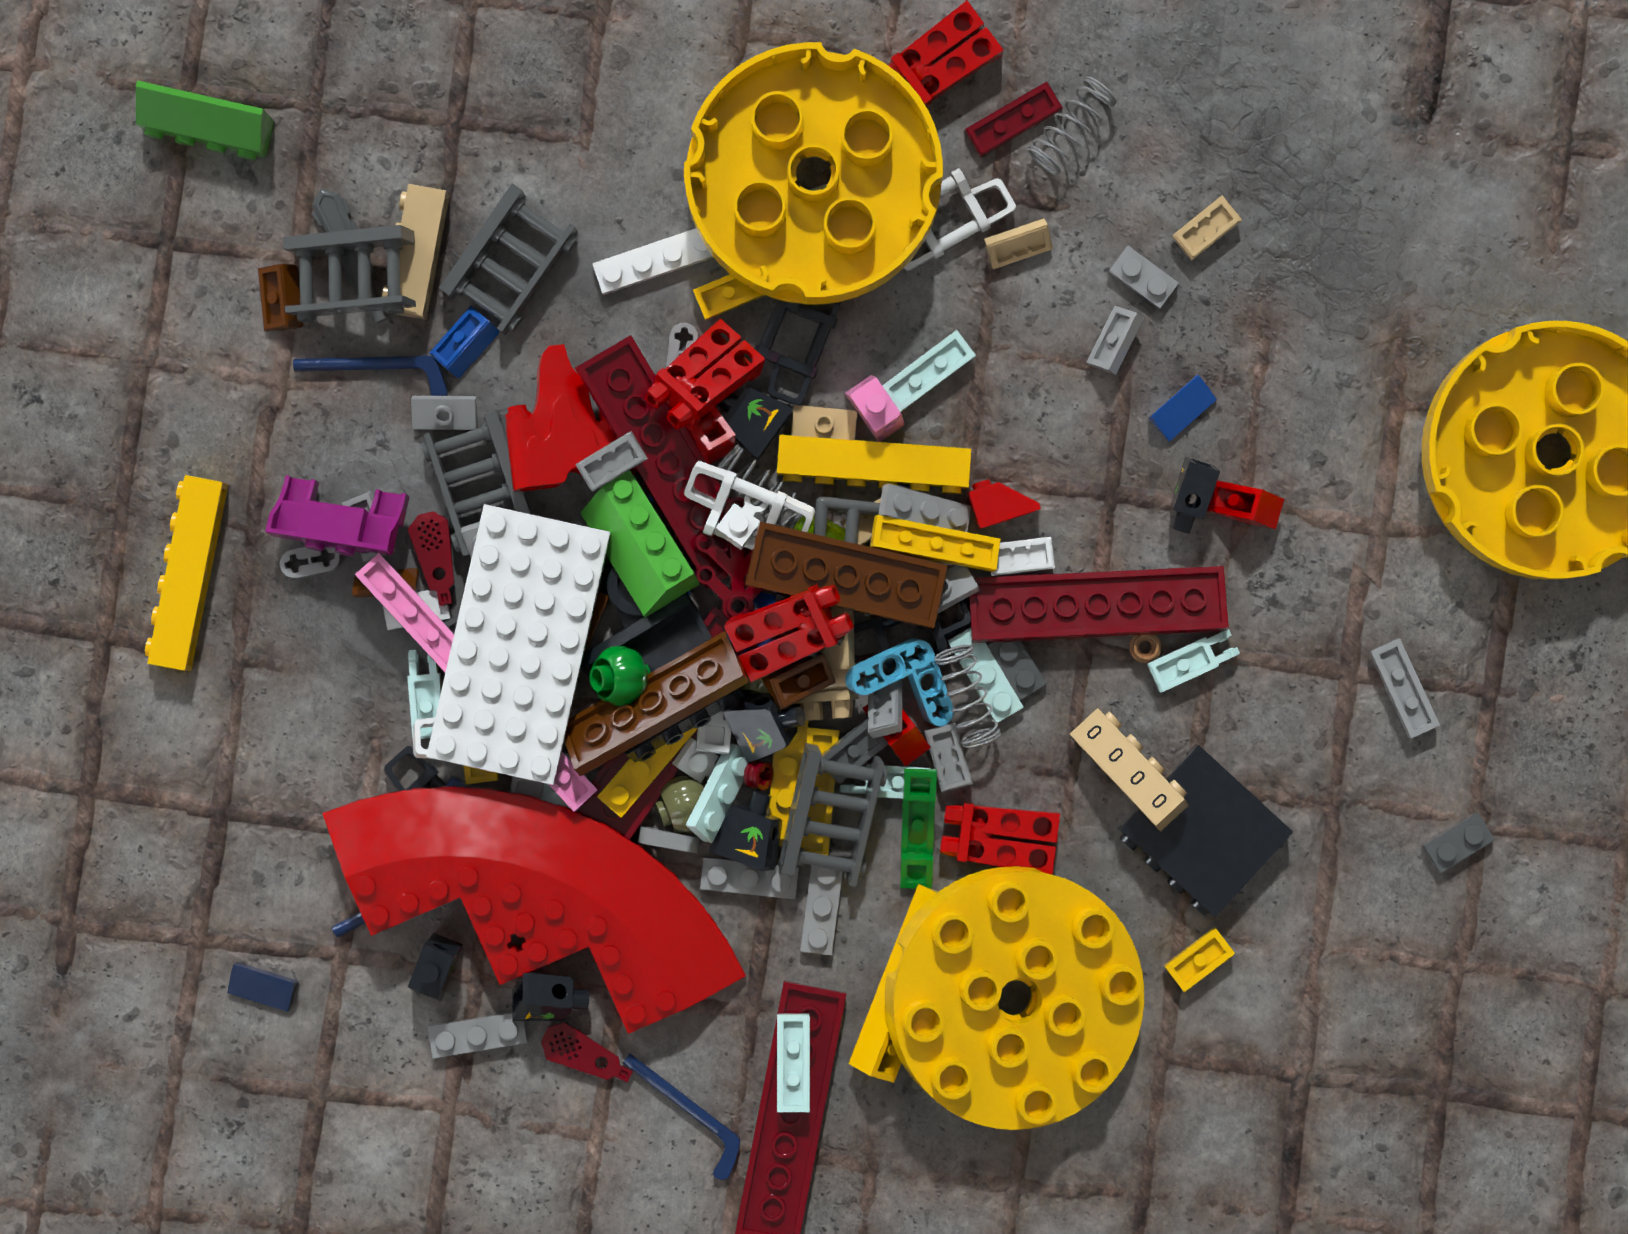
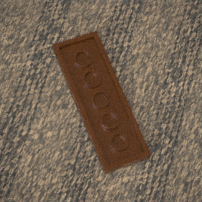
M760 521L758 522L745 586L793 596L807 591L809 587L818 584L819 588L835 585L841 599L838 604L833 605L835 607L933 629L948 565Z
M724 631L649 673L646 690L632 704L615 706L601 700L569 718L564 741L573 768L578 775L586 774L748 683L744 668L727 632Z

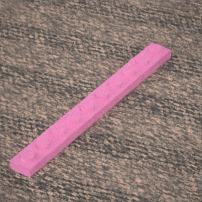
M378 553L355 575L441 669L446 672L454 633L382 555ZM561 752L554 785L549 784V786L574 812L597 791V788L585 775L579 776L574 770L571 760Z

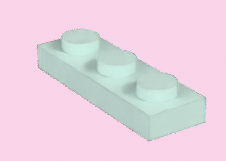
M956 330L882 386L899 411L902 412L976 355Z
M971 627L947 641L951 648L960 645L973 646L974 652L971 655L977 658V662L968 671H977L982 674L981 681L974 687H982L988 691L982 701L993 707L990 713L993 720L1000 722L1023 708L1022 703L985 642L972 643ZM965 651L957 652V653H954V654H955V655H958V654H961V653H963V652H965ZM965 658L960 660L959 663L963 669H966L972 665L974 659ZM967 674L972 684L979 679L978 674ZM976 690L980 698L985 693L983 690Z
M730 743L729 753L721 754L686 823V826L704 842L713 843L744 781V770L748 763L737 744Z
M777 1014V1112H810V1014Z

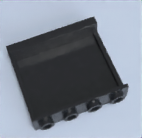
M683 594L646 618L640 619L584 653L580 669L590 679V671L593 664L605 649L611 646H625L635 650L642 656L644 663L648 665L651 673L710 640L713 636L694 601L686 594ZM739 687L624 753L635 762L638 760L645 761L654 756L655 750L663 745H671L681 740L684 736L683 733L693 727L700 728L708 724L713 715L720 711L726 712L735 708L739 704V700L744 698L745 695Z
M1194 744L1186 753L1187 756L1166 778L1169 783L1175 780L1187 792L1183 798L1189 806L1161 832L1139 808L1118 829L1123 833L1120 839L1131 850L1134 851L1138 847L1147 855L1143 859L1146 864L1155 872L1162 869L1170 876L1166 882L1180 895L1186 891L1194 898L1190 904L1203 916L1209 912L1212 916L1216 917L1289 838L1293 831L1200 745Z

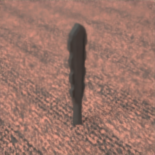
M320 189L312 205L314 208L313 216L317 224L324 227L325 233L358 229L355 221L349 219L348 215L351 210L347 200L341 198L337 192ZM354 250L344 251V255L341 256V266H344L346 269L344 276L348 284L354 285L358 290L357 253ZM371 264V298H377V295H376V293H375V291H374V280H373V276H374V274H375V271H374V268H373L372 264ZM384 310L370 311L376 324L387 320Z

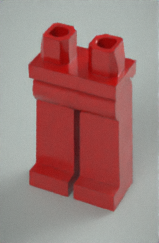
M966 0L901 53L898 52L892 56L891 64L888 66L899 73L912 86L927 108L932 104V101L939 98L949 89L990 62L993 63L1002 57L1004 50L987 27L983 29L984 22L968 0Z
M720 318L671 362L666 369L662 368L656 373L654 384L648 389L645 400L656 409L665 402L671 406L672 409L668 411L666 418L676 429H680L688 423L694 427L700 422L701 417L708 414L715 405L748 380L752 382L759 377L765 358L745 340L740 343L741 336ZM721 333L727 335L729 342L721 336ZM744 353L750 356L752 363L744 357Z
M818 584L813 585L807 591L800 592L787 599L749 613L733 616L726 622L724 628L735 651L742 650L738 657L750 682L817 652L824 647L829 648L836 645L841 637L853 629L854 624L847 612L833 617L828 608L841 601L835 585L821 588L818 587Z
M966 802L963 803V806L949 805L945 807L944 823L960 825L959 837L942 835L940 853L956 857L957 861L962 862L972 861L1000 867H1029L1052 875L1056 851L1055 845L994 838L993 834L1057 843L1060 813L979 806Z

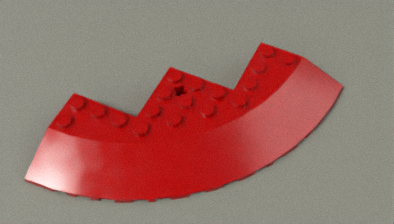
M442 786L424 789L414 788L380 794L379 796L365 799L362 798L322 813L345 880L371 936L461 898L500 985L522 976L523 973H529L589 947L628 1034L685 1010L746 977L728 939L725 938L714 919L697 900V897L682 884L671 870L653 858L643 847L628 840L610 826L586 817L576 810L573 812L569 807L560 804L556 805L527 794L498 791L492 788ZM513 934H516L518 938H525L522 945L512 943Z

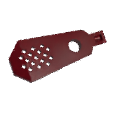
M434 511L420 514L407 530L429 589L437 592L440 606L452 604L449 589L455 582L449 520ZM439 568L444 569L445 577L441 580H436L434 572Z
M565 1021L548 1026L541 1040L546 1060L605 1080L615 1076L628 1083L633 1073L632 1070L620 1065L619 1056ZM598 1057H605L607 1059L608 1065L605 1068H599L596 1065Z

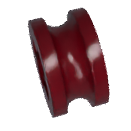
M755 760L746 765L744 782L749 788L766 790L773 781L774 770L769 762Z

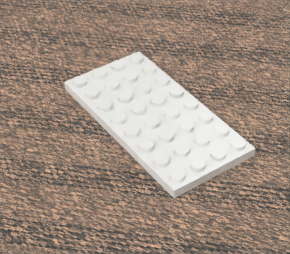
M484 504L426 757L554 785L611 532Z

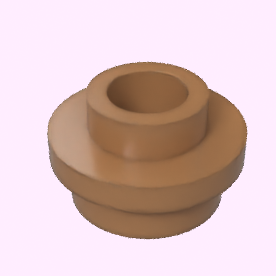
M1155 634L1134 635L1129 644L1130 654L1138 662L1150 663L1156 660L1161 653L1160 639ZM1141 642H1149L1151 649L1148 653L1140 651L1139 645Z

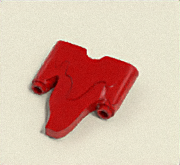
M565 344L548 346L539 358L536 399L532 413L527 411L526 405H516L508 407V413L505 414L514 492L557 488L566 480L568 473L581 475L575 464L617 440L599 408V421L596 420L589 391L578 373L571 366ZM634 467L630 469L633 476L636 477L637 472Z

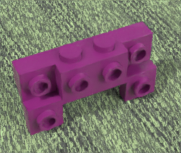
M285 475L280 496L269 513L265 532L270 536L302 541L305 543V548L314 551H324V547L334 548L336 553L346 556H354L355 552L366 553V551L393 555L398 527H403L409 502L407 494L382 492L376 489L370 511L368 512L363 508L315 501L319 486L318 481L311 479V481L297 479Z

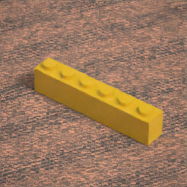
M780 435L777 475L783 476V481L801 483L802 477L815 478V484L834 485L835 479L847 480V486L866 487V482L879 483L878 488L880 489L886 484L896 486L904 484L910 485L911 490L918 492H929L931 486L942 487V493L961 494V489H968L971 449Z
M185 475L184 481L178 483L176 499L180 501L178 511L172 514L170 521V531H173L171 544L168 543L164 551L163 560L167 563L165 575H161L158 581L157 593L161 594L159 606L154 607L151 616V625L155 626L153 636L148 638L145 646V656H148L147 664L192 671L229 485L227 483Z
M919 884L848 1063L869 1076L892 1083L895 1082L902 1063L892 1044L886 1022V976L898 968L903 953L901 946L897 942L905 927L915 913L939 892Z

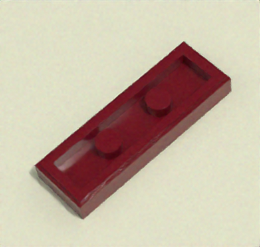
M1046 81L967 127L964 132L979 157L982 158L1056 113H1059L1063 110V107Z

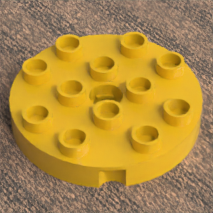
M821 42L789 44L765 51L743 62L728 73L707 96L692 124V139L687 154V161L684 162V182L692 220L703 243L716 261L741 283L761 294L774 299L799 304H829L856 298L876 289L898 274L912 260L930 232L940 201L943 179L941 144L935 124L922 99L912 86L887 64L857 49H853L846 55L827 52ZM818 157L831 164V178L825 189L811 191L802 186L799 187L795 183L797 182L796 170L803 158Z
M1543 321L1519 326L1493 337L1463 357L1443 380L1432 400L1425 420L1421 444L1422 468L1428 494L1437 514L1453 537L1477 558L1509 574L1540 580H1560L1601 572V569L1610 566L1622 558L1628 557V341L1605 329L1585 323ZM1559 432L1570 445L1571 458L1562 467L1548 470L1538 459L1536 444L1545 435Z
M1019 866L986 869L954 881L930 898L915 913L897 942L901 946L903 954L898 968L893 973L887 974L885 984V1014L892 1044L901 1063L913 1080L937 1103L967 1121L981 1126L1006 1130L1031 1129L1061 1121L1076 1114L1097 1099L1114 1082L1133 1051L1139 1035L1144 1010V981L1138 953L1129 933L1116 914L1092 892L1066 878L1043 873L1035 868ZM1010 981H1022L1031 988L1030 1002L1021 1013L1016 1015L1007 1014L1001 1008L999 1009L998 1006L1002 988Z

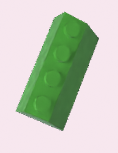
M137 80L136 125L145 130L144 135L156 139H163L164 135L176 137L175 142L187 146H194L195 142L207 144L206 149L218 153H225L226 149L238 151L237 156L249 160H256L257 156L266 158L275 121L264 109Z
M630 470L603 485L581 511L582 517L590 528L611 532L606 556L645 618L700 584Z

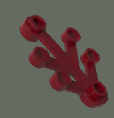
M734 497L726 501L723 515L727 514L734 503L743 508L744 499ZM704 533L698 535L694 540L695 549L700 553H706L730 576L731 590L715 577L714 569L708 565L701 566L695 571V576L699 583L707 585L723 601L722 612L728 620L741 613L746 614L754 611L753 600L762 589L748 586L744 590V576L748 572L752 550L744 557L743 548L740 550L730 543L729 558L715 544L713 537ZM702 537H706L710 542L707 549H703L699 545V540ZM706 569L710 572V579L708 581H703L700 578L701 570ZM734 601L741 602L743 607L741 612L736 613L733 611L732 604Z

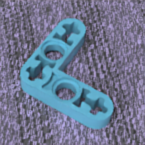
M908 639L854 665L846 673V686L849 690L859 695L871 694L908 676L920 712L926 722L936 726H944L953 718L954 713L951 712L953 705L950 697L945 696L948 691L945 682L940 680L942 674L939 666L935 664L933 649L924 640ZM914 647L922 649V652L918 654V660L914 658L904 660L902 656L908 657L915 653ZM888 658H893L896 662L895 671L891 675H885L882 669L883 663ZM860 673L867 676L875 673L878 677L870 676L863 681L864 686L856 684L860 680ZM930 673L933 676L934 683L929 690L924 691L921 688L920 682L924 675ZM935 704L943 707V709L939 711L940 717L932 715V713L936 711Z

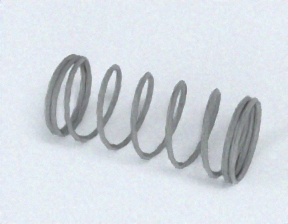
M1086 76L1083 79L1085 86H1078L1076 88V94L1081 102L1076 100L1065 101L1066 109L1071 116L1064 113H1056L1054 115L1055 122L1060 130L1052 126L1044 127V134L1049 143L1037 139L1033 141V145L1027 148L1030 157L1051 174L1058 175L1061 169L1049 155L1036 147V142L1051 147L1066 160H1070V157L1053 143L1046 132L1047 129L1057 131L1076 146L1081 147V144L1061 126L1057 119L1058 115L1074 121L1087 133L1092 134V131L1074 116L1068 103L1078 104L1087 109L1100 121L1103 120L1097 112L1085 103L1079 94V89L1091 92L1096 98L1110 107H1114L1117 103L1114 94L1093 77ZM1095 87L1102 91L1106 96L1101 94Z
M737 444L717 467L724 470L728 468L731 471L743 453L744 447ZM753 459L737 473L736 477L748 469L742 478L745 480L756 464L757 459ZM766 470L752 484H756L761 480L758 485L761 487L770 474V470ZM783 481L777 483L769 491L773 492L775 490L774 493H778L783 485ZM736 491V495H737V496L743 494V493H740V492ZM792 493L789 496L795 498L796 493ZM757 500L756 502L753 503V505L755 506V505H757L758 503H760L761 501H760V500ZM787 507L783 509L776 524H779L788 509ZM796 512L781 526L792 529L804 515ZM765 513L762 514V518H767L769 516V513L766 515Z
M971 645L949 648L938 653L934 658L937 665L950 664L965 658L974 659L972 665L966 669L945 675L940 679L945 681L961 674L979 675V679L970 686L950 691L945 695L951 697L967 690H983L985 692L977 701L955 707L951 710L952 713H957L978 705L990 708L988 713L981 718L966 721L956 726L957 729H962L982 721L995 723L994 728L981 729L965 736L961 741L962 746L965 748L986 745L995 741L1001 735L1000 729L997 728L998 722L986 718L992 712L993 707L988 703H979L986 697L988 691L982 687H974L981 681L982 674L977 671H968L977 662V658L971 655L974 652ZM965 651L955 656L946 657L957 652Z

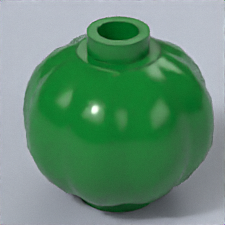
M611 646L605 649L595 660L590 671V683L597 695L605 702L615 706L630 705L646 690L647 676L650 673V669L644 663L642 656L635 650L625 646Z

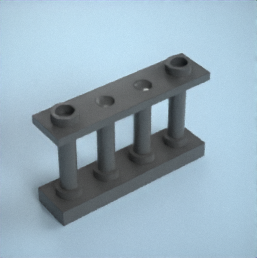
M513 183L439 287L443 293L452 299L457 294L460 296L464 294L502 320L497 329L504 335L509 330L514 332L524 317L521 315V312L562 253L568 254L578 240L575 236L578 231L572 224L569 223L563 232L525 206L526 202L523 199L526 195L523 190ZM511 216L515 218L519 216L556 242L546 258L507 232L508 228L505 225ZM493 242L496 244L501 242L538 268L528 284L489 258L487 250ZM475 268L478 270L484 269L520 294L510 310L470 284L469 276Z
M402 225L284 237V250L296 254V258L299 259L300 305L285 306V313L297 317L299 322L317 321V316L385 310V313L400 314L404 313V308L416 307L415 300L401 295L400 250L403 249V245L415 244L414 231ZM383 247V249L387 250L388 296L371 298L370 253L374 252V248ZM354 250L358 256V299L342 301L341 256L344 255V251ZM325 253L328 256L329 302L313 304L312 259L315 258V254Z
M497 411L484 414L486 423H483L481 428L439 442H435L434 436L431 433L423 434L425 443L421 444L426 461H432L455 530V533L451 534V539L456 552L462 551L464 557H470L461 533V528L463 527L460 518L461 514L483 508L484 504L492 505L506 500L507 502L513 501L517 512L533 515L526 492L513 491L507 435L500 413ZM482 440H487V442L493 441L497 453L492 454V458L445 472L440 454ZM493 470H497V472L503 471L506 483L502 484V488L455 503L450 487L451 484Z
M805 743L778 861L781 874L794 876L796 866L800 867L801 864L846 871L849 885L856 887L858 877L863 878L865 873L866 859L863 858L879 787H884L886 783L887 768L884 767L885 765L880 756L873 757L871 768L825 760V756H821L822 753L818 745ZM822 773L867 780L864 799L819 791L818 787H815L817 775H822ZM818 803L861 811L857 829L811 821V817H807L809 807ZM808 834L854 841L850 859L804 851V848L801 847L803 836H808Z

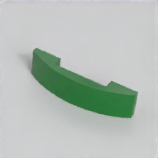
M904 769L900 888L916 889L919 884L932 889L937 769Z

